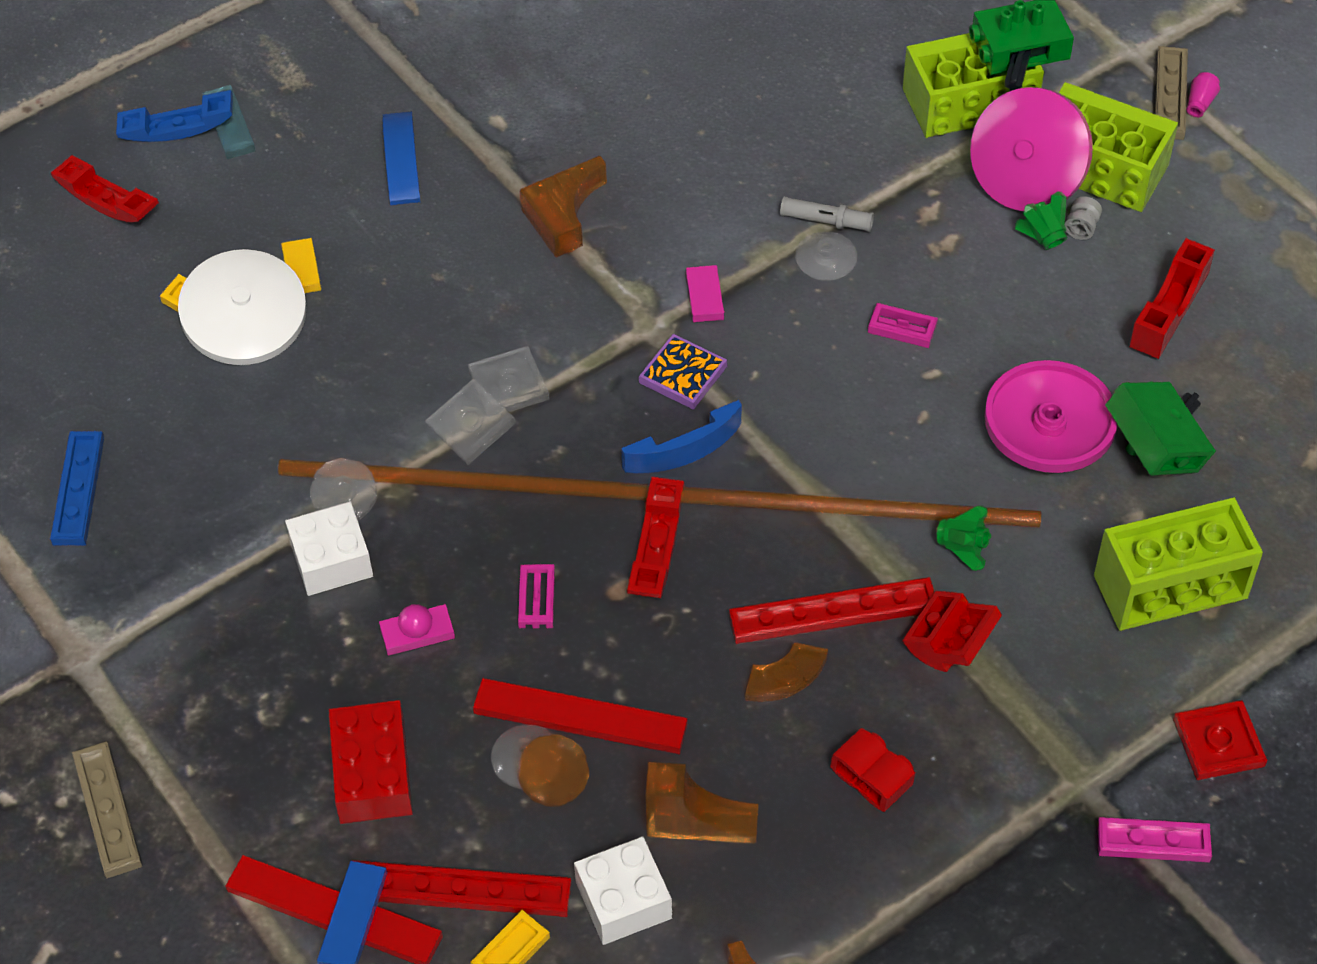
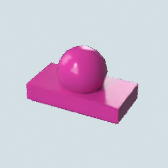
M420 604L409 605L402 610L398 617L379 621L388 656L455 638L446 604L429 609Z

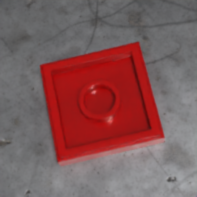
M1243 700L1175 713L1173 721L1196 780L1266 766L1267 758Z

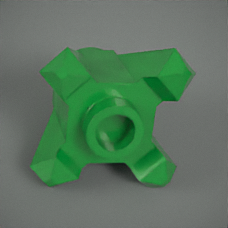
M1057 191L1051 195V203L1047 205L1045 202L1025 205L1024 216L1026 219L1017 220L1015 229L1036 239L1039 244H1043L1045 250L1059 246L1067 240L1065 234L1067 230L1065 227L1067 196Z
M983 505L976 506L957 517L942 519L937 528L938 544L952 550L973 571L983 570L986 560L980 556L982 548L988 546L991 538V533L984 524V518L988 517V510Z

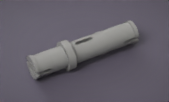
M785 196L782 199L780 208L781 216L836 225L837 229L849 227L871 232L874 221V213L848 209L847 205L842 204L840 207Z

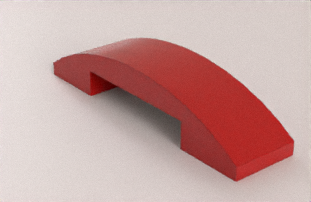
M73 155L51 172L52 177L61 186L83 203L106 216L120 221L138 222L159 204L157 198L138 188L130 192L96 175L93 165Z
M651 476L644 523L636 560L633 561L627 594L662 598L675 546L684 492V481Z

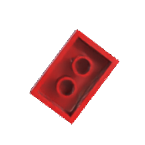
M400 700L329 709L335 804L340 824L413 815L405 724Z

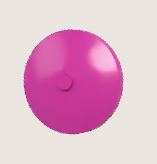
M1035 87L1012 90L1001 95L988 105L975 125L970 147L972 167L982 188L998 203L1019 211H1024L1027 204L1045 202L1047 205L1051 203V195L1057 191L1066 195L1067 199L1071 197L1081 186L1089 171L1093 152L1091 132L1085 117L1078 107L1058 92Z
M1033 361L1010 369L992 386L985 408L986 429L995 446L1012 461L1029 469L1049 473L1075 471L1096 462L1110 448L1118 424L1105 406L1112 397L1106 385L1087 370L1060 361Z

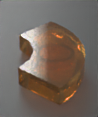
M794 642L790 652L781 660L768 665L753 664L745 693V700L757 702L775 701L790 697L805 689L822 671L828 657V649Z

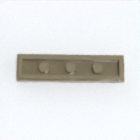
M1158 46L1155 114L1178 122L1175 139L1184 140L1186 132L1188 49Z
M107 741L72 752L106 878L108 879L141 868L142 863Z

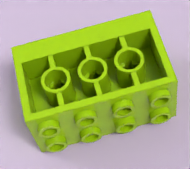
M969 33L906 47L903 91L925 138L974 128L988 105L1001 95L1010 92L1009 88L1004 86L1007 72L990 75L986 64L981 63L976 43L971 42ZM1041 65L1027 68L1022 88H1042L1044 70Z
M1065 82L1058 93L1071 100L1082 112L1092 137L1093 152L1090 168L1078 189L1143 212L1169 166L1178 122Z
M1234 497L1105 529L1094 577L1119 631L1248 599L1263 551Z

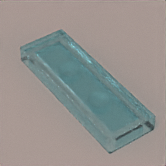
M231 85L202 93L203 95L227 90H231L233 93L232 116L215 127L227 159L256 152L233 89Z

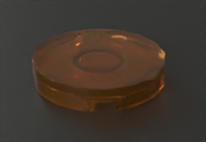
M558 734L541 736L534 739L522 751L517 763V777L523 791L533 801L544 806L560 807L572 802L585 789L589 778L587 757L583 749L572 739Z

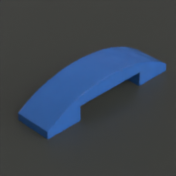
M231 90L203 95L202 105L153 115L149 114L146 107L118 112L116 135L118 138L126 140L158 142L177 140L203 133L220 125L232 116L233 93Z
M412 111L383 114V135L390 205L420 202Z
M737 400L710 412V424L662 444L656 445L650 436L621 448L624 472L652 473L670 470L692 463L712 453L729 440L740 427L742 404Z

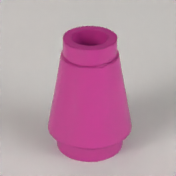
M1202 72L1193 78L1188 107L1186 109L1189 115L1197 118L1202 117L1220 92V81L1215 75Z

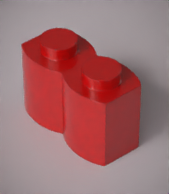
M863 728L859 729L832 755L830 766L844 782L857 789L869 803L883 812L913 785L916 773L913 770L912 763L905 756L889 751L886 748L885 741L878 734L870 733Z

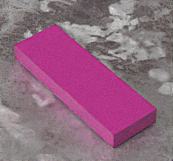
M1099 817V856L1210 862L1212 858L1210 824Z

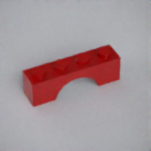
M1185 238L1173 258L1167 277L1153 302L1147 301L1135 321L1129 347L1157 359L1160 358L1209 275L1215 249Z

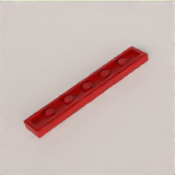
M927 577L729 609V618L735 643L739 644L920 615L935 592L931 578Z
M482 678L473 706L474 714L675 754H680L688 725V718L485 678Z
M242 855L225 885L227 892L325 930L328 929L340 893ZM377 906L364 945L413 964H429L443 938L441 930Z
M352 860L386 868L387 877L378 902L519 913L523 910L527 914L568 916L572 885L571 878Z

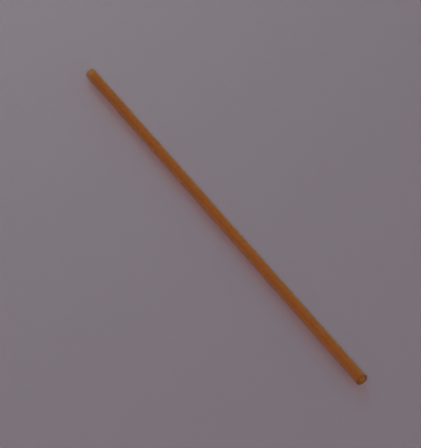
M280 459L278 465V473L283 476L647 500L650 484L290 459ZM684 487L682 503L936 521L957 517L976 507ZM986 507L988 517L984 518V524L1038 528L1041 526V511Z

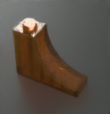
M597 156L520 189L521 210L555 257L573 252L583 246L582 225L577 218V213L583 201L593 191L607 184L606 162L601 156Z
M648 762L646 785L647 837L756 843L758 804L726 799L703 789L691 779L686 770V764Z

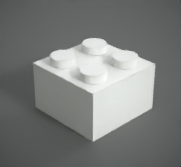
M351 501L285 520L290 543L308 596L373 577L369 553Z
M644 837L574 862L577 887L603 945L672 919V898Z

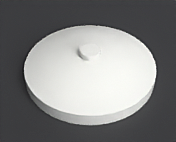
M232 250L210 257L190 273L180 291L178 312L181 326L187 339L202 354L226 364L250 365L279 355L295 341L305 322L306 298L304 288L296 273L279 258L256 250Z

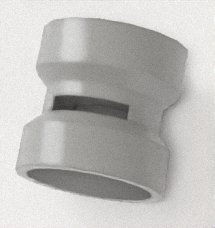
M1078 197L1073 201L1070 214L1065 221L1068 235L1079 240H1087L1093 236L1096 223L1102 214V207L1099 202L1090 197Z

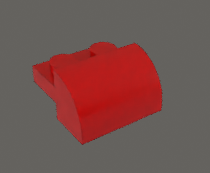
M935 591L904 637L903 642L916 658L936 670L948 672L952 664L970 666L1002 617V614L997 606L969 603L963 593Z

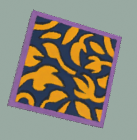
M672 334L640 374L639 383L694 410L727 368V359Z

